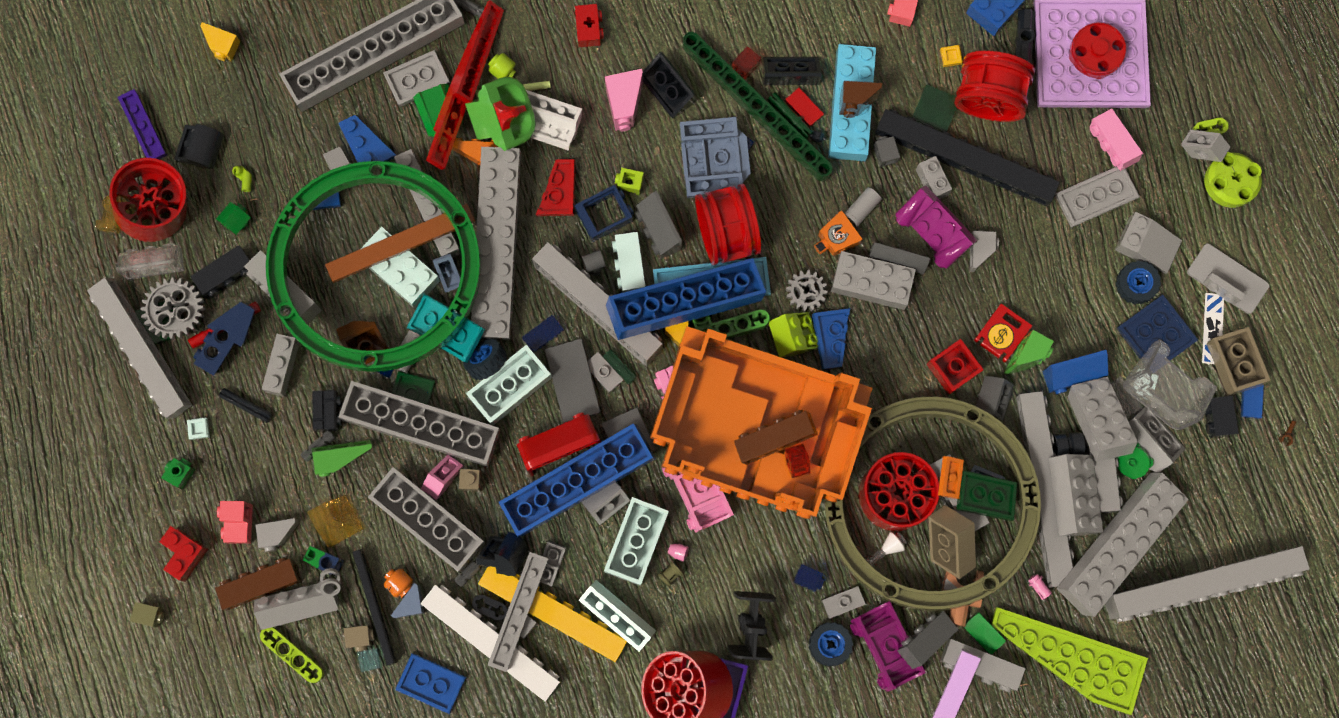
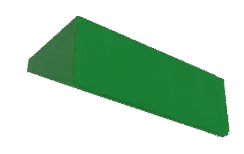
M979 612L975 613L966 622V627H964L966 631L988 654H993L1006 642Z

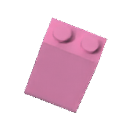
M642 69L605 76L606 92L615 131H628L631 127H634L643 86Z

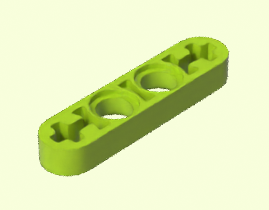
M274 627L261 631L260 640L310 683H317L324 677L323 669ZM273 631L274 633L272 636L276 640H279V637L282 638L280 641L276 643L275 647H273V644H275L273 640H266V632ZM282 643H287L290 647L287 654H282L279 650ZM299 655L303 656L305 660L301 667H297L294 664L295 657ZM309 662L311 663L309 666L311 670H318V678L311 679L310 676L312 674L308 670H305L304 673L302 672Z

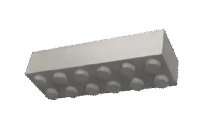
M394 467L368 496L371 501L459 573L463 571L485 544L482 539Z

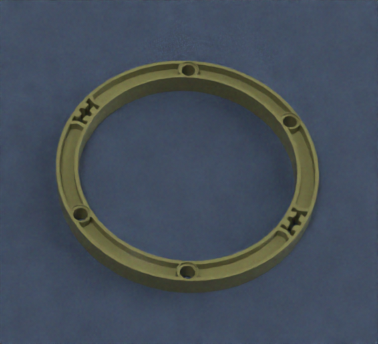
M910 398L885 406L869 416L858 453L881 431L910 419L943 418L962 423L980 432L1004 455L1011 466L1019 488L1020 521L1015 539L1008 553L986 576L964 587L945 591L917 590L905 587L884 577L862 557L848 533L844 520L843 500L835 502V508L839 510L836 511V519L829 522V519L832 520L833 518L832 511L828 510L831 509L832 504L830 501L825 500L827 527L835 550L843 564L862 585L876 595L911 609L925 611L956 609L973 604L994 593L1018 571L1027 558L1035 541L1040 522L1041 498L1038 479L1034 466L1020 441L1001 421L988 412L969 403L951 398ZM973 412L977 415V419L970 420L967 414ZM874 419L881 423L877 428L870 425V422ZM1031 484H1033V486L1030 488V492H1031V495H1035V496L1033 497V499H1032V501H1031V502H1032V505H1029V504H1030V498H1029V497H1026V495H1027L1028 492H1029V487H1028V486H1030ZM985 580H992L995 584L994 589H987L984 585ZM887 586L894 587L895 595H886L885 588Z

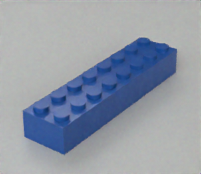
M751 258L609 296L606 308L617 339L621 340L760 302L764 298L766 290L755 261Z
M633 423L499 501V504L516 535L524 536L655 460L656 457L638 425Z

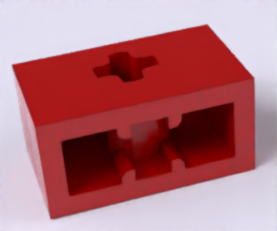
M597 4L575 6L578 47L601 46L600 39H604L603 28H599V22H602L601 10L597 9Z

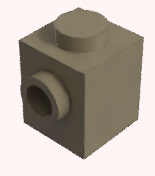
M369 625L344 628L345 647L348 649L355 648V651L367 650V646H373L372 641H375L374 629H371Z

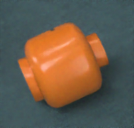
M391 569L384 576L387 579L384 582V587L395 598L399 596L403 598L412 587L413 579L403 569H397L396 571Z

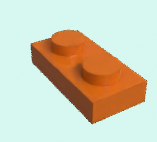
M943 456L938 496L959 499L964 460Z

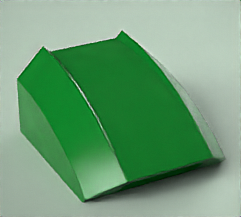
M439 84L433 88L418 92L413 97L428 136H435L436 132L433 129L448 92V84Z

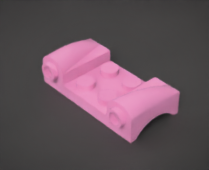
M662 467L664 476L674 480L689 512L686 522L691 531L694 530L697 533L734 515L724 493L719 491V486L713 485L710 488L701 485V480L695 478L693 482L683 479V475L678 472L677 475L664 472L665 468Z

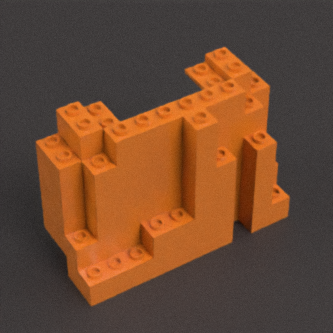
M686 326L650 436L651 439H654V444L660 446L668 444L661 466L665 468L664 472L672 475H677L678 472L683 475V479L693 482L695 478L701 480V485L710 488L713 485L719 486V491L731 494V491L737 493L736 497L744 500H749L750 498L758 499L757 503L768 506L769 503L776 505L775 509L782 512H787V509L797 512L796 516L805 519L817 516L822 499L830 502L843 500L872 408L867 407L872 387L860 384V379L843 373L835 376L727 340L726 334L711 329L703 332ZM798 410L807 411L811 414L818 432L817 436L746 465L741 462L734 443L735 440L739 439V435L747 432L750 434L754 433L756 428L763 425L771 426L779 418H790L792 413Z

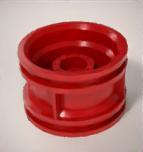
M975 51L968 53L964 56L961 69L963 75L962 84L957 88V97H955L954 104L960 111L981 119L998 122L1021 120L1026 115V108L1028 106L1027 93L1033 82L1035 68L1025 59L1008 53L997 51Z
M743 183L738 184L737 189L735 186H729L705 192L704 197L701 194H696L695 206L705 250L713 266L718 264V260L726 263L750 257L752 252L755 255L761 253V238L756 213L750 194Z

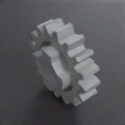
M810 270L806 274L800 271L799 276L794 274L792 276L793 280L788 281L790 286L786 287V291L790 293L787 294L786 298L792 299L790 305L796 304V310L803 307V312L807 308L812 312L814 306L819 308L821 306L820 302L825 301L823 296L827 295V291L823 289L826 288L827 284L821 283L823 277L817 278V272L810 275ZM804 279H807V280H808V281L803 282V283L800 282L801 280H804ZM814 283L818 286L819 293L815 290ZM806 288H809V292L807 294H804V290ZM794 290L798 292L799 299L796 298ZM807 300H813V302L804 303Z

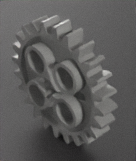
M172 277L170 283L163 279V285L156 282L157 288L150 287L152 293H145L148 300L141 301L146 304V307L140 308V310L146 312L141 317L148 319L144 324L150 326L148 330L151 332L155 331L156 336L159 337L162 334L164 339H167L169 336L170 339L175 340L176 335L182 339V333L190 336L189 330L196 331L194 325H201L198 318H204L200 311L205 310L200 305L204 303V300L199 298L202 294L199 291L195 292L197 288L194 285L191 286L189 281L184 283V280L181 278L176 282V279ZM183 293V299L176 301L178 294ZM165 299V303L158 307V301ZM188 311V316L185 319H181V314ZM169 316V322L163 325V319Z

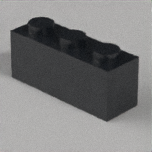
M238 245L190 277L205 298H214L223 288L231 287L240 277L248 276L246 275L248 270L244 266L250 261V258L244 249Z

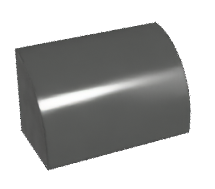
M985 376L976 407L1003 421L1014 385L1004 378Z

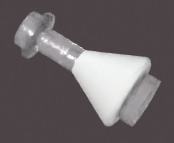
M898 531L896 533L889 532L882 548L872 556L867 554L865 560L872 567H877L876 562L885 555L904 551V546L907 542Z

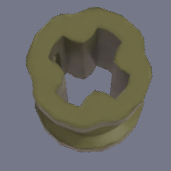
M671 562L670 566L662 574H658V577L670 587L671 583L678 576H682L683 573Z

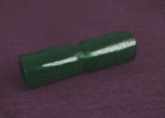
M611 349L603 355V358L628 385L637 378Z

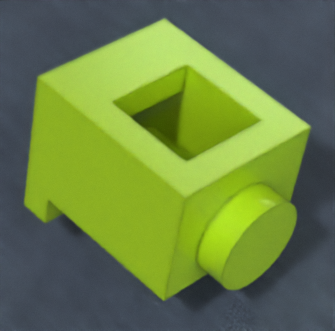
M621 167V172L617 173L615 178L617 189L640 195L644 172ZM631 180L632 184H626L625 182Z

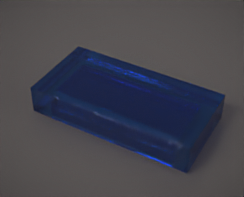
M551 315L525 334L522 339L530 350L535 353L561 334L564 329L554 316Z

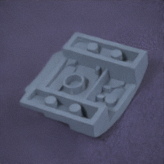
M736 117L680 122L681 150L687 198H695L696 194H701L704 197L705 192L729 186H735L737 189L738 184L743 183L751 174L747 136L737 128Z

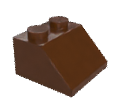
M844 81L840 91L839 115H844L846 118L860 115L878 99L882 83Z

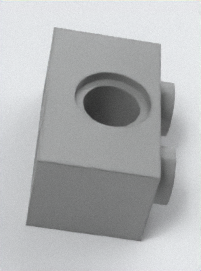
M1190 130L1181 144L1191 158L1222 162L1230 149V145L1220 133Z
M932 157L918 164L916 172L923 186L926 185L939 199L948 196L952 188L937 157Z

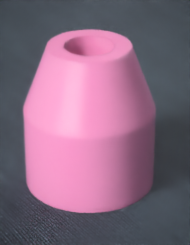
M671 544L668 554L674 559L685 561L689 547L682 544Z

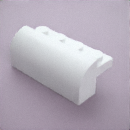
M526 90L536 121L535 131L531 138L569 151L580 125L582 108Z

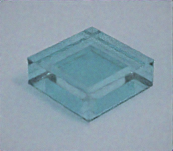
M378 648L357 653L361 672L381 668Z

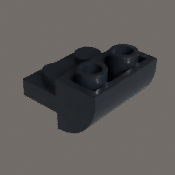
M200 124L195 126L185 125L174 160L180 163L193 164L200 168L213 169L224 134Z
M508 532L506 537L490 536L477 556V564L496 567V574L515 576L529 554L528 546L520 536L512 532Z

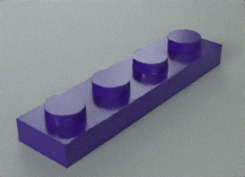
M133 89L118 96L119 102L146 158L161 159L167 156L137 91Z

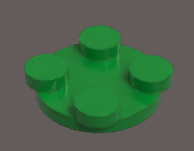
M1138 442L1132 454L1117 457L1119 471L1131 479L1144 476L1154 465V459L1141 448Z

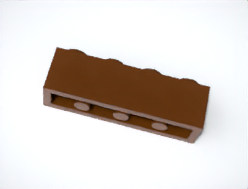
M798 410L792 413L790 418H779L771 426L763 425L756 428L754 433L750 434L747 432L739 435V439L735 440L734 443L741 462L746 465L817 436L818 432L811 414L807 411Z
M284 557L276 560L275 565L268 566L266 564L258 567L257 572L251 574L250 572H245L238 575L239 579L233 581L227 579L220 582V586L215 587V591L222 610L228 611L300 583L301 580L294 560Z

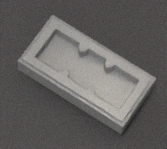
M599 352L588 360L591 374L608 393H611L624 381Z
M858 586L821 600L829 619L866 605Z

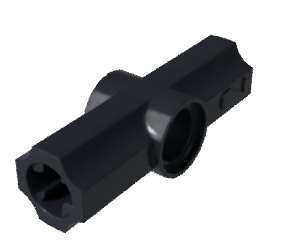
M1024 9L1018 11L1017 32L1014 40L1016 45L1015 56L1031 63L1033 40L1035 37V12L1031 9ZM1021 36H1026L1028 41H1024Z

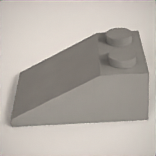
M1134 212L1126 223L1115 251L1137 261L1148 262L1158 271L1167 274L1182 240L1153 219Z

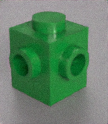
M230 202L216 220L237 235L241 229L247 226L248 220L251 217L246 214L247 209L241 204L235 205Z
M173 458L172 461L170 460L166 464L165 472L161 478L183 490L195 469L190 467L192 463L186 459L181 458L178 460Z

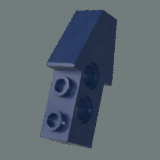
M241 301L211 322L207 327L212 329L213 333L208 332L203 342L206 344L203 349L199 348L193 356L196 360L193 364L214 376L233 345L237 344L241 347L245 343L256 309ZM220 330L227 331V340H221L218 337ZM213 346L218 349L216 357L208 354L209 347Z

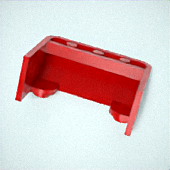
M582 412L573 416V420L531 438L530 435L520 438V443L517 444L526 470L530 477L534 476L533 470L591 445L599 444L601 441L589 414L585 415Z

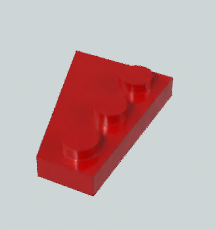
M575 159L555 160L536 216H574Z

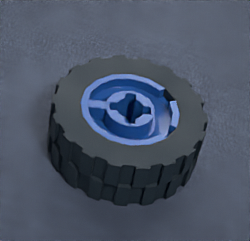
M1136 261L1129 263L1120 270L1115 284L1117 292L1121 295L1120 297L1125 299L1126 302L1135 305L1143 304L1151 300L1159 292L1161 277L1158 274V270L1152 264H1148L1145 261ZM1137 280L1141 281V285H1136Z
M487 339L477 344L468 363L463 362V367L475 380L487 379L498 372L504 365L507 353L497 340Z
M834 622L821 624L810 635L808 643L811 655L815 661L824 666H838L844 663L849 658L850 653H852V636L841 624ZM828 641L834 642L833 648H828Z

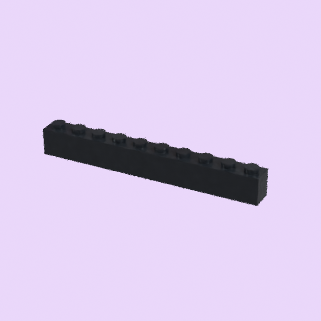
M885 109L875 132V135L880 137L888 136L889 138L894 136L896 144L930 158L936 156L939 162L1046 207L1052 202L1060 183L1053 176H1044L1034 168H1025L1017 161L1006 160L998 153L992 154L981 146L970 145L964 139L951 137V134L948 132H939L929 124H920L916 119L901 116L899 112L892 109Z

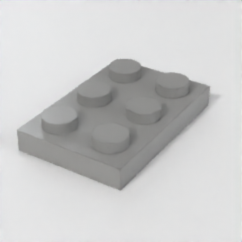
M435 50L383 73L399 107L413 102V97L418 92L433 88L439 84L450 85Z

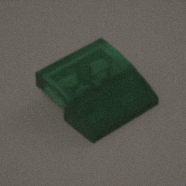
M926 84L912 118L916 119L919 123L929 124L938 131L947 132L957 109L954 104L956 96Z

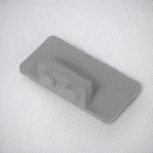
M1205 244L1187 270L1189 276L1247 314H1251L1269 288L1268 282L1210 244Z

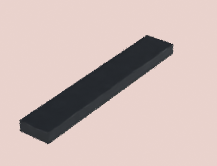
M361 550L353 551L354 560L386 665L396 664L397 661L364 553Z

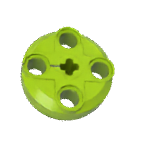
M1227 152L1222 162L1213 161L1209 165L1204 178L1206 191L1216 203L1224 207L1236 208L1246 205L1258 195L1261 189L1262 169L1257 163H1254L1243 154Z

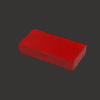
M800 88L796 89L785 99V102L798 116L803 118V121L809 127L813 126L824 116V113Z

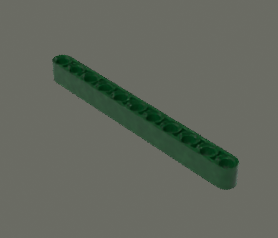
M688 32L684 35V51L818 181L823 182L830 178L833 169L832 164L697 33ZM692 40L696 44L691 46L687 44V41ZM707 53L709 57L702 58L700 54ZM720 66L722 70L715 71L713 67ZM732 78L735 82L729 84L726 82V79ZM746 91L748 95L743 97L739 92ZM759 104L762 108L754 109L752 105ZM771 116L775 121L768 122L765 118ZM785 129L788 132V134L781 135L779 133V130ZM798 142L801 144V147L795 148L792 146V143ZM812 155L815 160L808 161L805 156ZM819 168L827 169L828 173L821 174Z

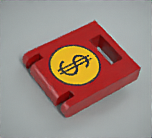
M1000 304L974 341L977 343L983 337L984 340L980 346L998 359L1004 352L1006 355L1002 361L1006 363L1032 325L1003 304ZM1008 314L1021 325L1017 329L1004 320L1003 316Z

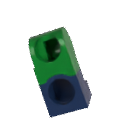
M309 546L303 558V561L322 571L332 568L339 572L344 563V560Z

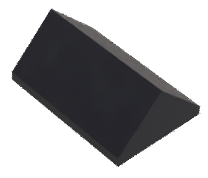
M662 51L659 52L644 69L643 82L673 119L695 104L696 94Z
M763 57V85H819L822 72L819 57Z

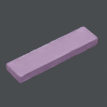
M964 649L961 650L932 718L956 717L979 665L981 656Z

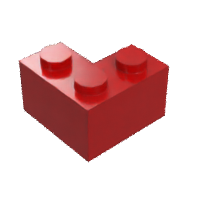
M173 526L169 527L159 543L174 552V555L163 570L183 582L188 579L208 550L205 546Z

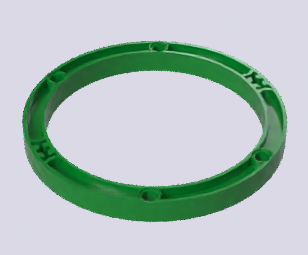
M366 161L352 163L330 170L309 182L289 201L274 225L267 247L266 280L273 306L284 326L298 342L319 358L331 364L356 371L376 372L399 369L419 362L438 351L449 342L466 321L474 305L480 284L481 256L473 225L460 202L446 187L431 176L412 167L393 162ZM376 169L383 170L380 175L373 174ZM373 183L392 184L413 190L430 200L445 214L454 227L462 253V271L459 287L443 317L430 330L417 339L385 350L366 351L346 348L316 333L304 322L296 310L287 281V261L290 246L295 233L307 215L328 197L357 185ZM458 217L465 218V221L461 224L455 222ZM286 308H291V313L288 316H283V311ZM460 310L461 316L454 317L453 313H458ZM374 357V364L366 365L367 358Z

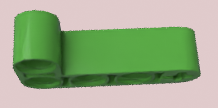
M756 310L715 323H711L710 316H705L706 319L699 322L694 319L692 324L694 329L706 332L707 329L719 332V328L725 326L729 329V333L726 334V339L728 340L765 329L770 318L765 310ZM758 316L764 319L763 323L756 321ZM744 321L747 323V328L740 329L737 323Z

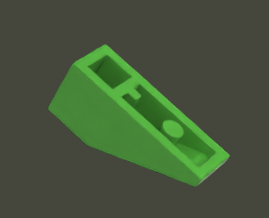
M364 440L311 448L315 475L319 474V476L324 477L331 475L332 472H336L371 449V441Z

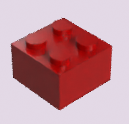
M961 339L926 364L948 395L984 370Z

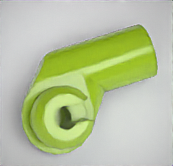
M235 166L232 169V173L242 181L241 191L251 192V173L243 166Z

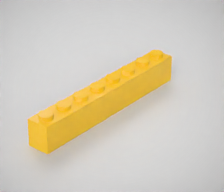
M487 567L478 584L511 603L520 576L518 574L515 576L496 574V567ZM538 587L529 611L531 615L610 660L617 661L627 643L624 638L616 632L608 631V626L599 620L597 624L590 620L591 616L581 611L578 614L573 611L574 606L565 601L563 604L555 601L557 597L548 591L546 594L539 591L540 587Z

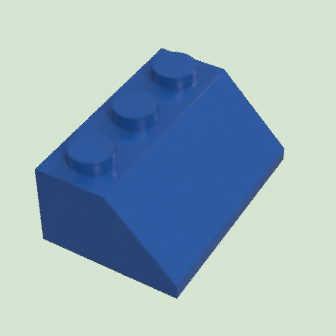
M1107 350L1050 365L1042 371L1049 393L1055 392L1056 395L1065 393L1067 388H1070L1072 385L1108 376Z

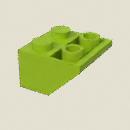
M809 312L784 314L768 322L779 357H791L818 349L817 336Z

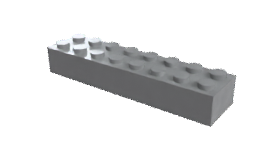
M547 242L532 258L534 267L642 364L648 367L662 351V339L654 332L652 334L647 332L618 340L606 308L609 296L604 292V287L598 282L593 283L589 279L590 275L583 269L580 271L570 257L565 258L561 254L562 250L557 245H551Z
M354 381L350 383L339 414V418L342 421L486 467L490 465L501 432L498 427Z
M1150 473L1057 587V590L1082 615L1095 617L1189 499L1163 473Z

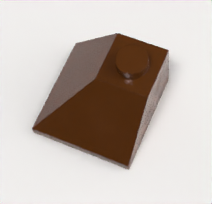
M352 321L336 329L343 347L366 351L389 349L375 322ZM369 357L365 363L368 364L374 361L375 358Z

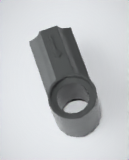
M601 251L582 256L588 274L593 276L600 275L601 270L605 267Z

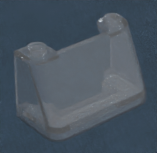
M1159 339L1149 347L1123 383V387L1169 427L1182 430L1202 420L1217 386L1204 377L1192 380L1166 358L1170 354V348Z

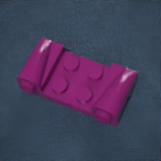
M926 185L920 188L895 214L898 224L906 227L912 226L936 252L934 254V261L940 268L944 267L947 269L952 266L960 256L978 241Z
M890 601L851 620V631L854 635L864 637L880 670L877 683L882 690L892 691L926 673L923 666L912 669L897 651L902 646L901 642L908 636Z

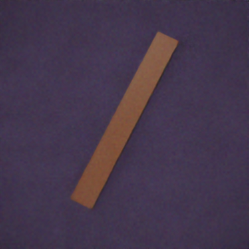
M468 204L462 205L471 223H475ZM441 214L329 262L325 266L332 282L335 283L455 230L445 214ZM458 217L455 222L461 224L465 221V218Z

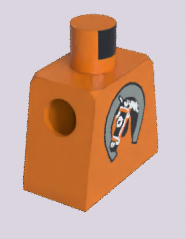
M841 210L819 231L818 236L821 241L816 243L814 248L819 254L829 250L835 256L840 254L841 251L844 252L858 246L862 238Z

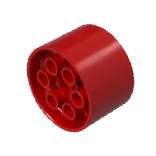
M139 158L124 164L112 178L109 188L110 202L115 221L123 232L140 241L155 242L172 236L180 229L187 214L186 187L181 175L173 166L155 158ZM142 176L143 184L139 186L135 178ZM165 179L171 182L162 189L161 186ZM151 183L157 185V187H151L150 189L147 188V186ZM132 190H136L139 192V194L131 196L129 195V192ZM171 195L173 198L166 201L163 199V196ZM118 196L126 198L130 202H118ZM152 197V202L150 200L147 202L145 201V198L149 199ZM173 205H179V208H178V209H174V208H171V206H173ZM129 208L136 209L134 214L126 213ZM166 212L170 214V217L163 219L160 215ZM139 218L136 223L131 222ZM145 219L152 221L150 225L142 224ZM155 220H158L160 224L156 225Z
M906 452L888 454L874 463L862 477L859 486L860 506L866 517L882 529L888 531L910 529L926 520L936 508L939 500L938 478L932 467L919 456ZM890 463L893 473H890L884 465ZM899 466L906 468V476L898 474L897 469ZM914 467L916 470H918V472L914 476H911L910 473L912 468ZM880 475H887L889 483H881ZM915 478H920L923 481L921 488L914 485ZM869 484L881 487L880 491L869 492ZM895 487H897L898 490L903 491V493L900 494L901 497L899 495L894 494V492L896 491ZM919 491H928V497L919 494ZM879 494L887 496L888 501L886 504L879 502ZM914 497H918L921 500L922 504L920 507L913 505L912 500ZM896 505L903 507V515L895 513L894 508ZM887 506L890 508V511L885 519L880 513ZM909 508L916 516V519L910 521L908 514Z
M702 650L669 651L658 655L648 665L642 679L641 694L644 707L650 718H723L731 705L733 683L727 666L715 654Z

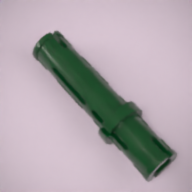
M774 92L772 94L773 98L770 96L767 101L807 140L809 138L808 134H813L814 131L803 122L801 116H798Z

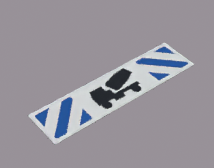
M1205 293L1202 363L1214 364L1207 343L1211 339L1223 334L1224 299L1218 294Z

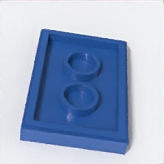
M412 653L395 690L450 714L466 677Z

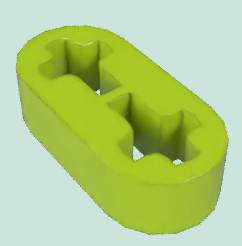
M1215 118L1197 123L1192 130H1198L1200 127L1201 130L1207 129L1205 132L1223 135L1228 130V122L1223 118ZM1217 123H1218L1219 126H1222V127H1223L1221 130H1219V128H1216V129H1212V128L1215 127V126L1217 125Z

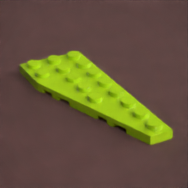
M998 607L995 608L991 625L997 632L1089 701L1132 715L1148 658Z

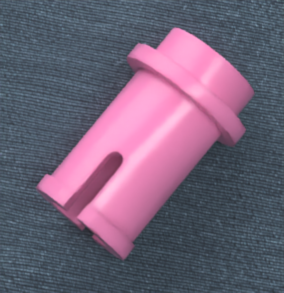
M1035 574L1028 579L1029 586H1032L1041 600L1051 595L1052 592L1043 582V577Z

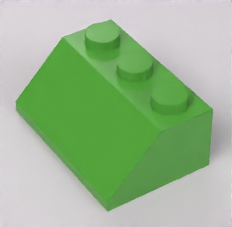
M1032 330L1019 343L1004 374L1009 375L1033 368L1037 364L1040 365L1042 361L1044 362L1046 358L1050 357L1054 349L1051 347L1054 341Z

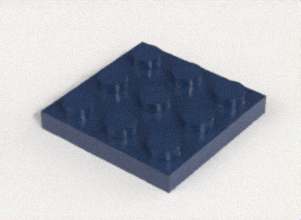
M1161 295L1116 328L1150 373H1154L1198 341L1197 337L1164 295Z

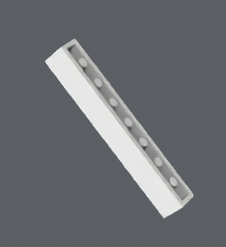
M435 585L421 602V605L490 658L499 635L496 632L497 627L489 621L487 623L483 622L480 619L482 615L474 609L469 611L465 608L466 603L459 597L456 599L449 595L451 591L445 586L441 585L439 587ZM519 645L514 651L507 672L546 702L561 683L557 680L560 676L551 669L549 672L543 669L542 666L544 664L535 657L533 660L527 656L528 651Z

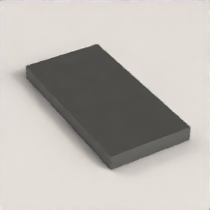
M583 339L545 349L563 423L573 420V416L582 412L585 415L589 414V416L601 413Z

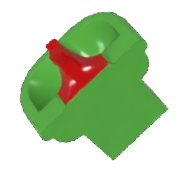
M502 77L482 85V89L478 92V99L465 104L477 140L492 138L495 145L504 151L525 143L532 137L535 131V115L527 91L523 84L515 78Z

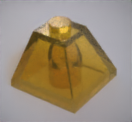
M346 495L324 502L307 512L315 529L328 548L364 530Z

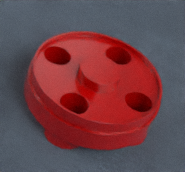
M1092 23L1080 29L1074 36L1070 45L1069 59L1082 74L1096 79H1103L1113 74L1124 61L1126 43L1122 34L1113 26L1106 23ZM1090 31H1095L1097 36L1092 35ZM1112 45L1117 46L1119 51L1115 50ZM1076 51H1080L1083 56H1078ZM1098 66L1104 67L1105 71H1101Z

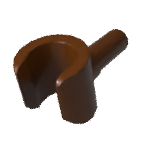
M1292 420L1285 435L1279 437L1280 443L1283 442L1285 437L1288 438L1286 446H1290L1293 443L1291 434L1296 424L1295 421Z

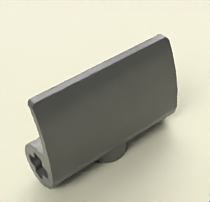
M879 243L872 244L868 257L916 269L915 273L922 275L930 261L929 257Z

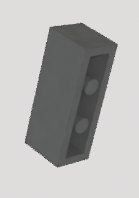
M944 611L930 614L926 618L927 622L924 625L921 624L913 630L915 634L912 637L908 636L901 642L902 646L897 651L912 669L922 666L958 630Z

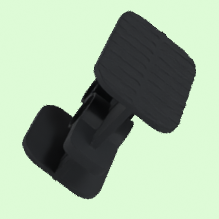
M734 591V596L737 599L750 600L749 613L738 615L740 631L745 635L744 645H728L727 649L732 654V657L737 659L773 660V656L767 648L757 646L758 636L767 634L765 618H762V614H758L759 601L775 602L776 597L770 593Z

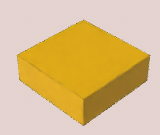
M959 45L942 47L940 49L943 67L961 65L963 63Z

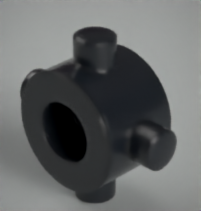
M814 131L813 134H810V137L815 142L822 143L823 140H826V137L821 132Z

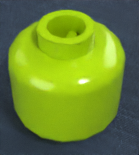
M504 53L496 54L488 63L490 66L489 72L497 79L512 77L516 72L514 70L515 62Z

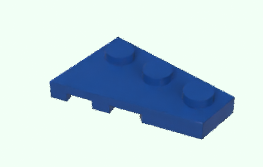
M356 115L338 123L357 162H388L396 156Z
M850 308L812 314L822 370L841 368L843 365L845 336L848 328L847 321Z

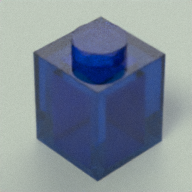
M801 564L793 584L816 592L817 589H821L825 579L822 578L823 573Z

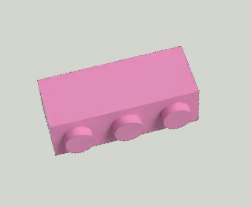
M1113 109L1092 119L1090 131L1094 137L1098 138L1103 151H1107L1115 167L1117 166L1122 171L1140 161L1143 154Z

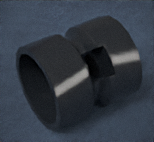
M1073 432L1069 436H1066L1065 433L1053 434L1054 445H1052L1053 453H1056V456L1065 454L1085 455V441L1081 432Z

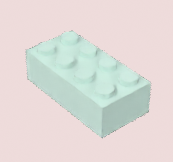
M381 227L362 248L392 235ZM410 251L369 268L414 309L419 305L423 295H428L440 282L439 277Z
M525 345L509 358L498 372L487 379H483L468 391L466 395L493 426L548 382L552 376L530 348Z
M632 497L604 572L641 586L669 511Z

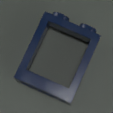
M615 185L574 205L575 211L592 242L633 222V210L630 205L626 206L623 201L625 196L622 190H617ZM614 196L625 218L597 232L586 209Z

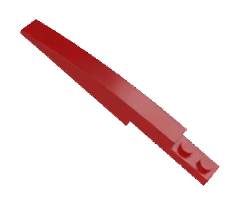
M491 0L487 2L467 44L433 129L436 133L426 161L440 170L445 169L466 110L465 104L473 101L504 12L501 7Z

